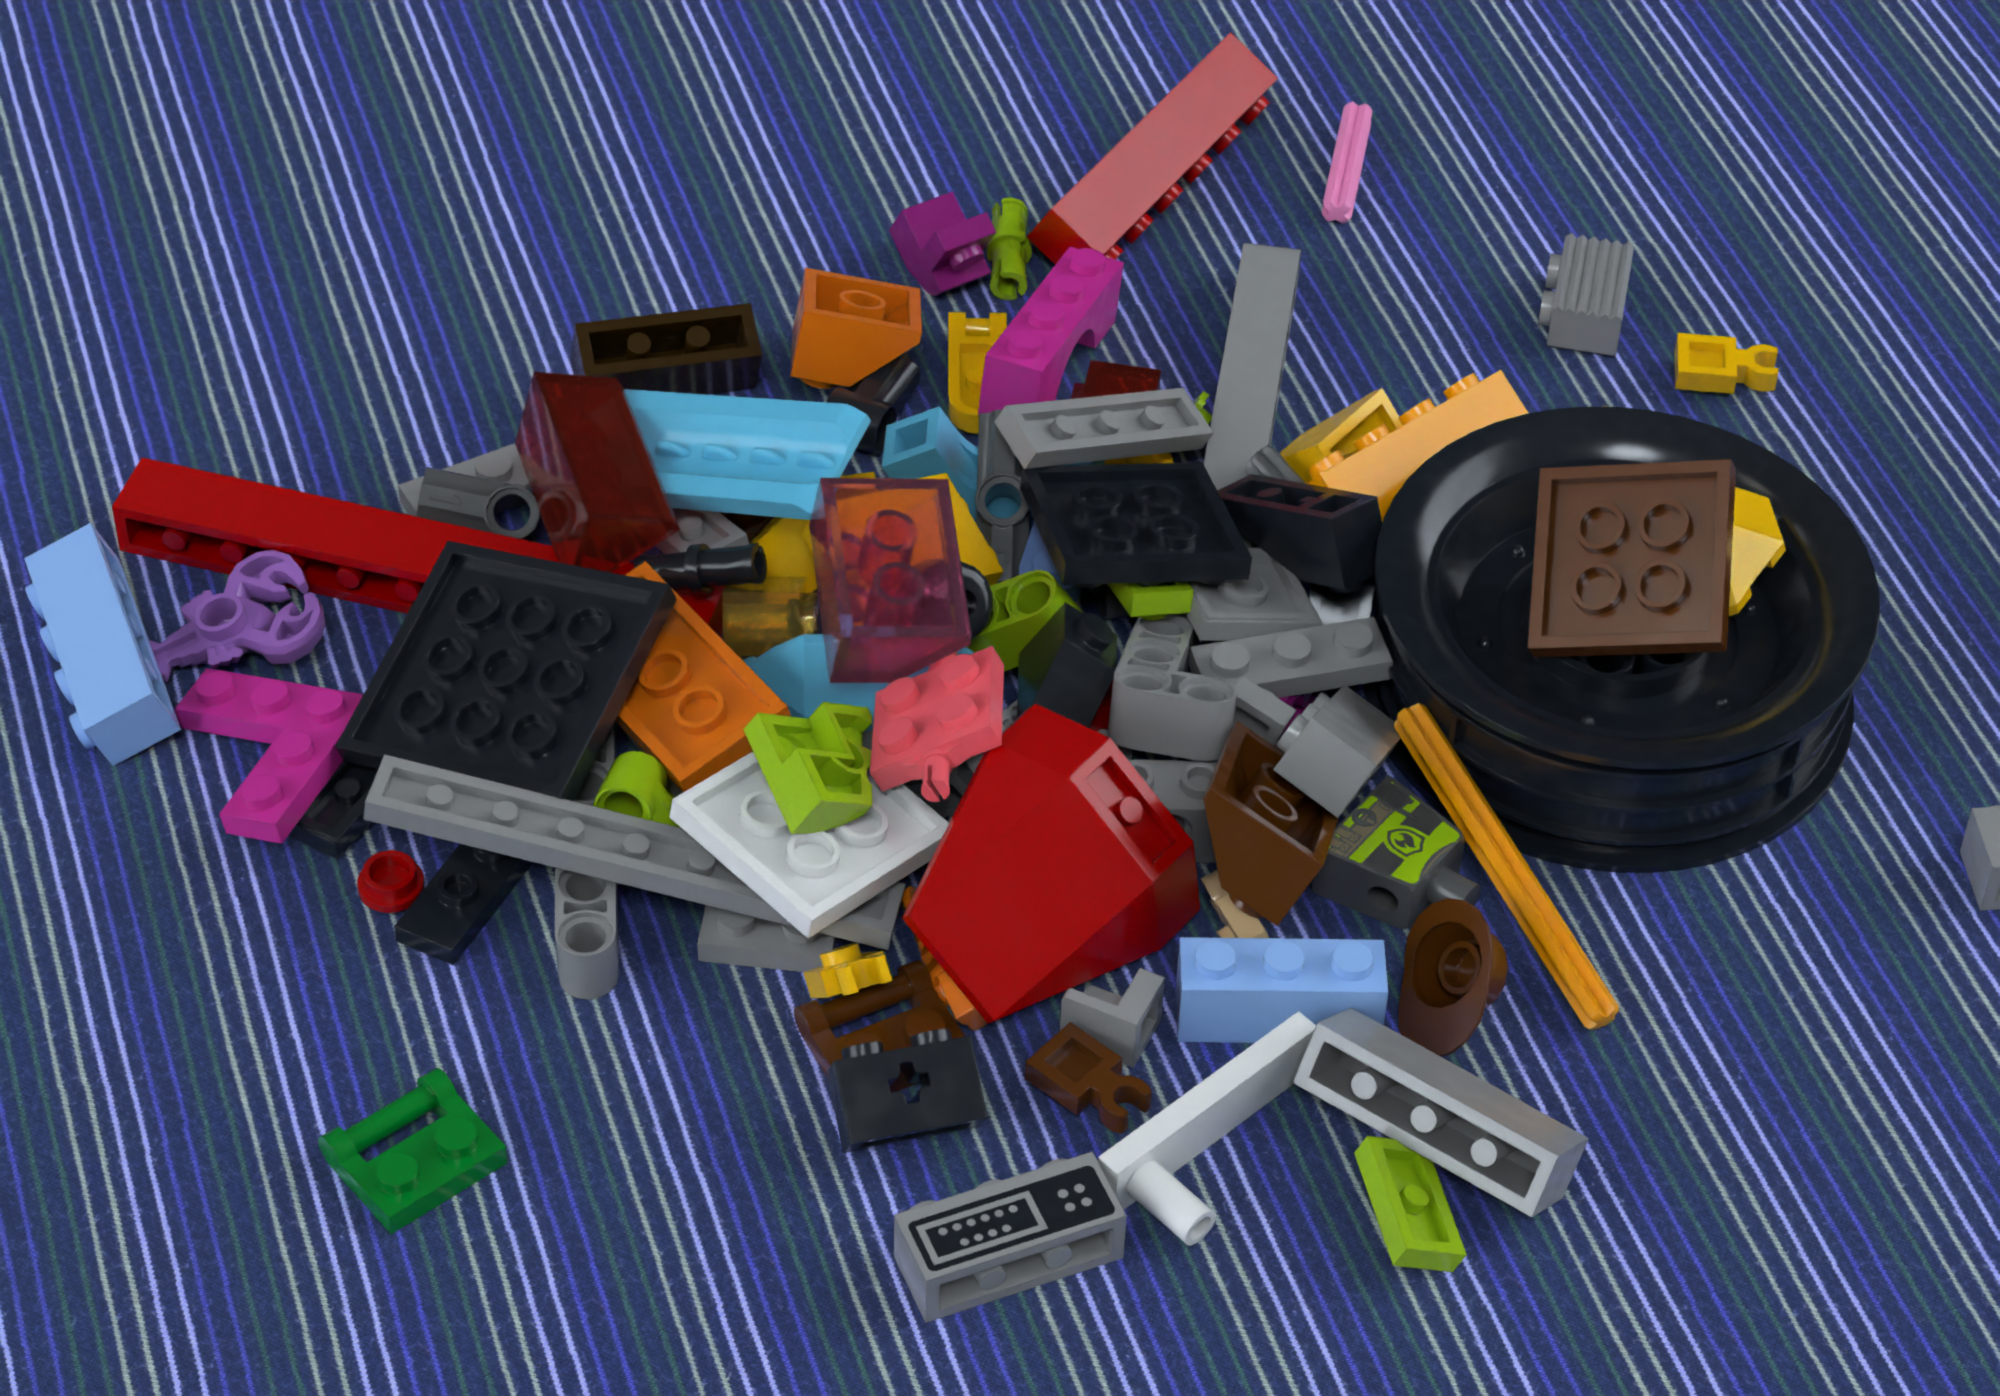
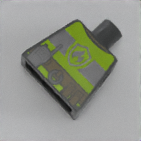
M1388 775L1335 828L1324 866L1312 880L1311 891L1399 929L1412 928L1416 918L1430 904L1446 898L1465 900L1475 906L1481 892V886L1460 874L1465 843L1462 831L1399 781Z

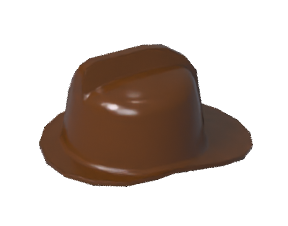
M1446 898L1430 904L1416 918L1408 934L1404 955V974L1398 1007L1399 1031L1402 1036L1440 1057L1452 1054L1470 1039L1481 1022L1484 1009L1499 998L1506 984L1508 974L1507 955L1502 944L1490 932V928L1480 910L1465 900Z

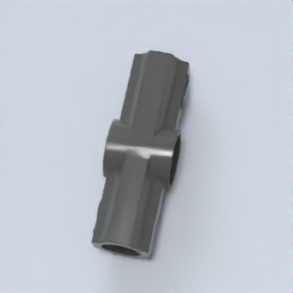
M1002 410L979 414L977 492L975 496L976 524L988 545L995 551L998 562L1004 571L997 583L1019 575V565L1029 538L1031 512L1020 490L1022 465L1012 453L1010 446L994 423ZM1006 495L1017 500L1020 509L1009 518H998L989 513L986 505L996 496Z

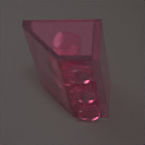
M820 478L809 529L829 683H891L969 646L972 632L948 479Z

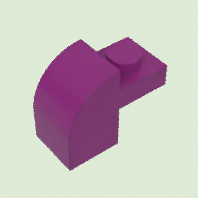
M953 191L903 209L889 229L907 269L930 295H939L991 274L984 259L983 250L996 234L995 228L987 212L965 219Z

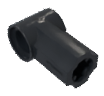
M906 351L848 389L837 387L832 391L827 399V403L851 405L866 413L871 420L856 449L876 456L883 453L886 426L897 421L898 412L920 383V367L913 363Z

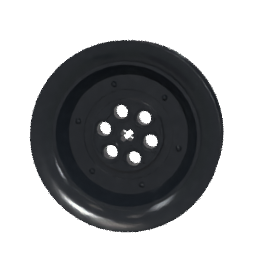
M1573 407L1523 414L1495 422L1470 432L1448 444L1426 460L1406 480L1393 498L1384 516L1377 539L1375 581L1379 607L1374 615L1393 660V666L1388 668L1391 679L1363 684V695L1367 702L1394 722L1397 719V714L1402 709L1409 708L1417 703L1425 705L1522 854L1580 869L1615 873H1655L1710 865L1747 853L1791 829L1815 808L1827 794L1841 771L1849 749L1854 723L1853 688L1867 666L1878 630L1880 598L1875 569L1867 548L1854 525L1829 495L1795 466L1739 435L1710 424L1677 415L1623 407ZM1731 459L1736 468L1735 487L1769 498L1786 551L1773 568L1765 566L1750 586L1751 598L1738 614L1729 616L1727 652L1534 658L1528 650L1540 468ZM1400 739L1389 754L1393 764L1418 792L1435 807L1451 817L1402 739Z

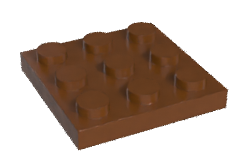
M1732 460L1540 468L1528 650L1533 657L1727 652L1736 468Z

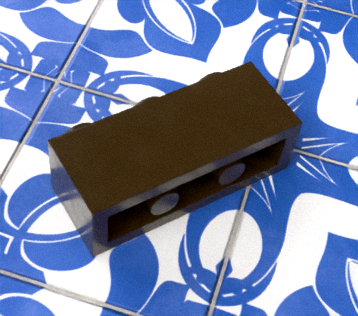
M747 303L576 323L574 325L570 358L580 404L590 387L691 394H715L755 389L762 351L752 305Z

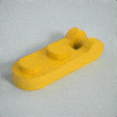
M948 312V414L950 421L957 428L972 434H978L979 430L978 410L985 355L1007 328V312H989V318H966V312Z

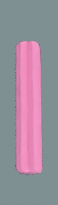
M1352 101L1343 107L1323 199L1322 215L1328 222L1337 220L1343 224L1352 218L1372 123L1373 111L1366 103L1357 105Z

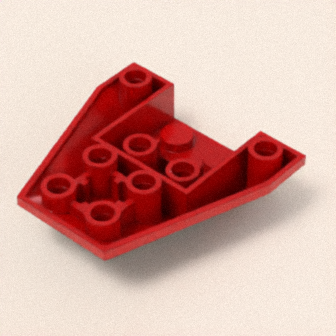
M1035 703L1028 707L1002 732L1001 746L984 752L902 919L989 1024L1160 950L1200 910L1194 842L1110 737Z

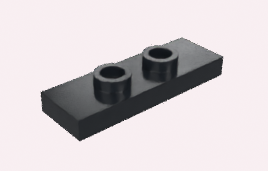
M459 844L394 926L396 941L454 965L533 862Z

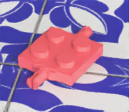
M938 643L939 650L934 644L929 650L930 661L927 672L912 678H899L891 682L884 689L876 692L870 774L882 792L911 780L922 779V796L930 802H940V795L945 800L950 794L949 778L953 768L973 756L1002 745L1004 663L993 646L973 654L957 655L955 647L949 643Z

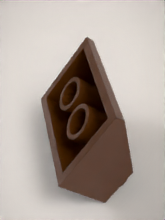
M1237 720L1228 734L1203 800L1221 888L1229 893L1231 901L1242 912L1254 918L1264 917L1278 926L1324 866L1338 818L1275 772L1273 769L1285 753Z

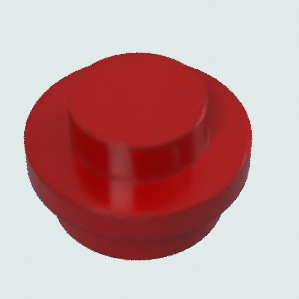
M396 850L381 851L372 855L365 862L357 879L358 894L361 901L372 910L383 913L400 912L408 909L425 888L424 875L421 868L408 854Z

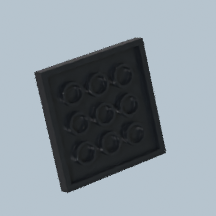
M447 541L335 748L345 762L379 769L385 754L554 796L559 799L574 801L677 599L667 583Z

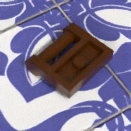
M915 960L898 967V975L893 976V980L890 982L871 985L859 989L857 993L841 996L823 1004H819L814 999L794 1008V1017L798 1030L827 1078V1070L834 1061L843 1059L841 1050L849 1046L882 1041L884 1051L911 1047L909 1037L937 1029H950L952 1039L965 1037L933 988L930 975L920 960ZM908 1000L912 1006L910 1010L838 1038L831 1031L833 1028ZM900 1072L899 1077L889 1087L890 1093L898 1092L918 1083H908L905 1074Z

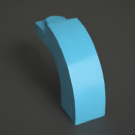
M940 406L887 425L882 469L892 482L896 483L947 473L960 497L967 503L969 512L976 522L975 496L977 492L978 447L967 441L958 432ZM1105 460L1066 465H1104ZM1001 495L991 499L986 508L995 517L1009 518L1017 513L1020 505L1014 498ZM1032 514L1030 517V532L1034 523Z

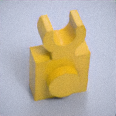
M1677 333L1674 349L1675 389L1734 394L1736 383H1744L1747 387L1756 391H1774L1779 373L1778 368H1775L1778 348L1759 344L1748 349H1737L1736 337Z
M858 943L848 944L819 954L822 966L803 972L811 998H829L841 993L843 996L859 992V989L875 984H884L893 980L883 951L861 953Z

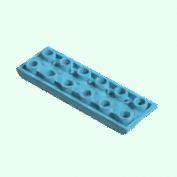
M590 387L569 422L561 444L543 464L530 489L537 496L816 521L871 420L866 413L851 405L842 403Z

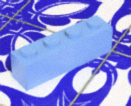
M89 523L24 558L32 580V584L26 586L25 590L37 614L46 621L47 625L40 629V635L52 657L57 662H60L61 669L55 671L54 676L65 698L71 705L75 706L76 712L69 716V720L82 745L88 750L96 746L111 765L115 766L180 731L178 719L121 562L95 527Z

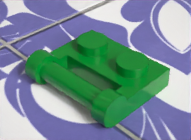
M437 1067L418 1078V1087L346 1130L337 1126L318 1138L319 1148L327 1163L390 1234L400 1230L508 1163L504 1143L457 1094L449 1077ZM431 1110L439 1117L438 1120L368 1162L359 1154Z

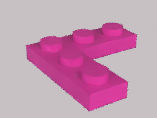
M210 668L204 670L174 709L181 728L271 744L219 813L226 834L281 844L285 841L343 762V758L335 746L364 694Z

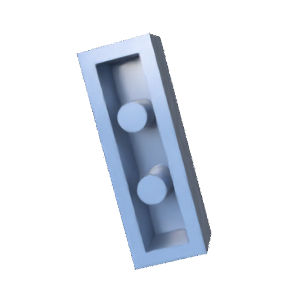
M1180 937L1175 988L1178 1042L1255 1043L1298 1011L1317 1025L1318 1022L1353 1008L1384 1025L1388 999L1384 940Z

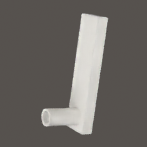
M1298 1011L1098 1157V1163L1123 1210L1137 1200L1186 1245L1191 1246L1202 1240L1212 1228L1216 1219V1213L1172 1174L1294 1084V1078L1316 1025Z

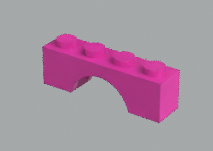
M1069 247L986 353L978 416L980 413L1003 410L1006 405L1056 400L1065 367L1076 343L1096 349L1115 323L1124 262L1107 258L1101 252L1094 249Z

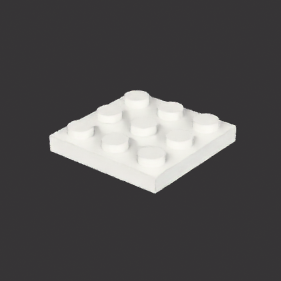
M753 751L673 798L670 818L808 939L931 861L949 825L948 821L904 784L882 792L871 776L869 769L867 777L872 785V806L863 816L826 831L791 834Z

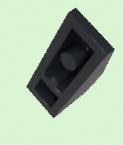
M1250 474L1217 490L1238 531L1301 581L1330 587V591L1334 593H1349L1364 588L1367 585V579L1375 575L1377 539L1382 526L1377 496Z

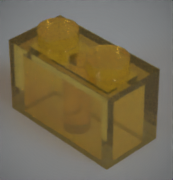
M766 577L762 584L725 586L723 590V641L738 656H761L774 646L803 634H815V630L818 629L817 593H806V577Z

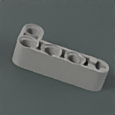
M1186 613L1168 614L1161 620L1137 618L1114 672L1107 731L1108 737L1115 744L1133 750L1197 761L1219 760L1228 734L1233 727L1237 695L1236 688L1223 679L1193 674L1189 667L1190 647L1198 646L1199 638Z

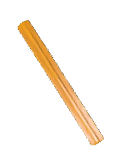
M1421 703L1402 709L1397 714V719L1394 722L1396 732L1452 820L1462 831L1466 842L1584 1027L1591 1031L1608 1025L1615 1019V1015L1619 1011V1005L1459 756L1448 742L1432 714Z

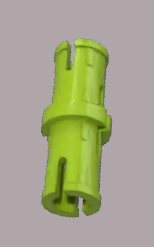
M1003 198L1001 199L1002 215L1001 206L997 202L993 205L992 224L996 234L986 248L989 261H992L990 290L999 299L1015 300L1017 299V282L1018 293L1021 296L1027 290L1026 264L1032 256V242L1026 236L1027 206L1019 199Z

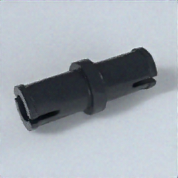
M704 543L693 544L687 548L686 552L649 556L646 554L639 555L634 563V568L646 561L674 591L691 590L695 595L710 594L713 592L714 587L749 583L762 584L767 575L766 555L763 547L759 546V543L710 549Z

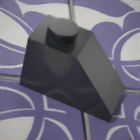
M1065 602L1019 653L1017 718L1028 707L1036 703L1081 725L1090 727L1114 678V672L1117 667V634L1111 630L1104 620L1094 614H1083Z

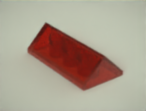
M534 372L515 445L558 562L612 573L681 530L625 390L618 379Z

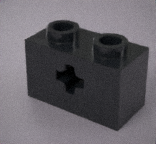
M937 1029L909 1037L911 1047L884 1051L882 1041H874L842 1049L843 1059L834 1061L827 1070L843 1153L978 1128L988 1116L971 1036L952 1039L950 1029ZM900 1072L905 1074L908 1083L920 1082L921 1089L911 1099V1103L906 1102V1097L902 1092L890 1093L889 1087L899 1077Z

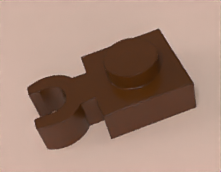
M1071 1022L1025 1061V1079L1075 1115H1078L1091 1104L1099 1110V1118L1103 1125L1115 1133L1123 1134L1128 1127L1129 1112L1118 1104H1133L1144 1113L1151 1107L1152 1091L1147 1083L1134 1076L1122 1075L1123 1058Z

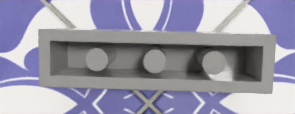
M1353 1008L1344 1010L1317 1023L1293 1081L1297 1086L1391 1139H1396L1400 1144L1530 1217L1535 1216L1563 1199L1589 1139Z

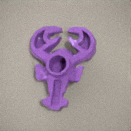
M276 550L255 552L237 563L227 579L224 593L213 595L211 590H205L201 595H197L189 603L184 604L181 607V613L188 623L181 626L178 631L169 635L160 644L149 640L163 681H168L172 667L179 666L183 668L189 665L194 667L200 664H209L211 668H218L220 665L229 666L231 663H237L243 654L251 652L263 655L272 664L293 663L309 654L322 638L325 618L322 604L313 593H308L309 587L306 575L289 554ZM289 583L304 594L305 607L304 611L300 614L299 609L291 602L275 615L258 602L282 603L291 600L290 592L283 585Z

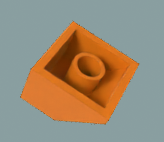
M805 267L792 330L791 377L801 378L802 382L815 388L829 389L835 385L850 387L918 345L922 335L920 288Z

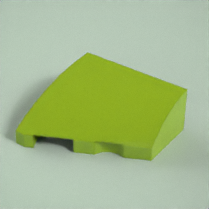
M822 702L809 718L757 713L743 729L791 834L816 833L836 828L863 816L871 808L872 785L867 777V771L870 769L871 750L863 746V733L872 723V715L868 707Z

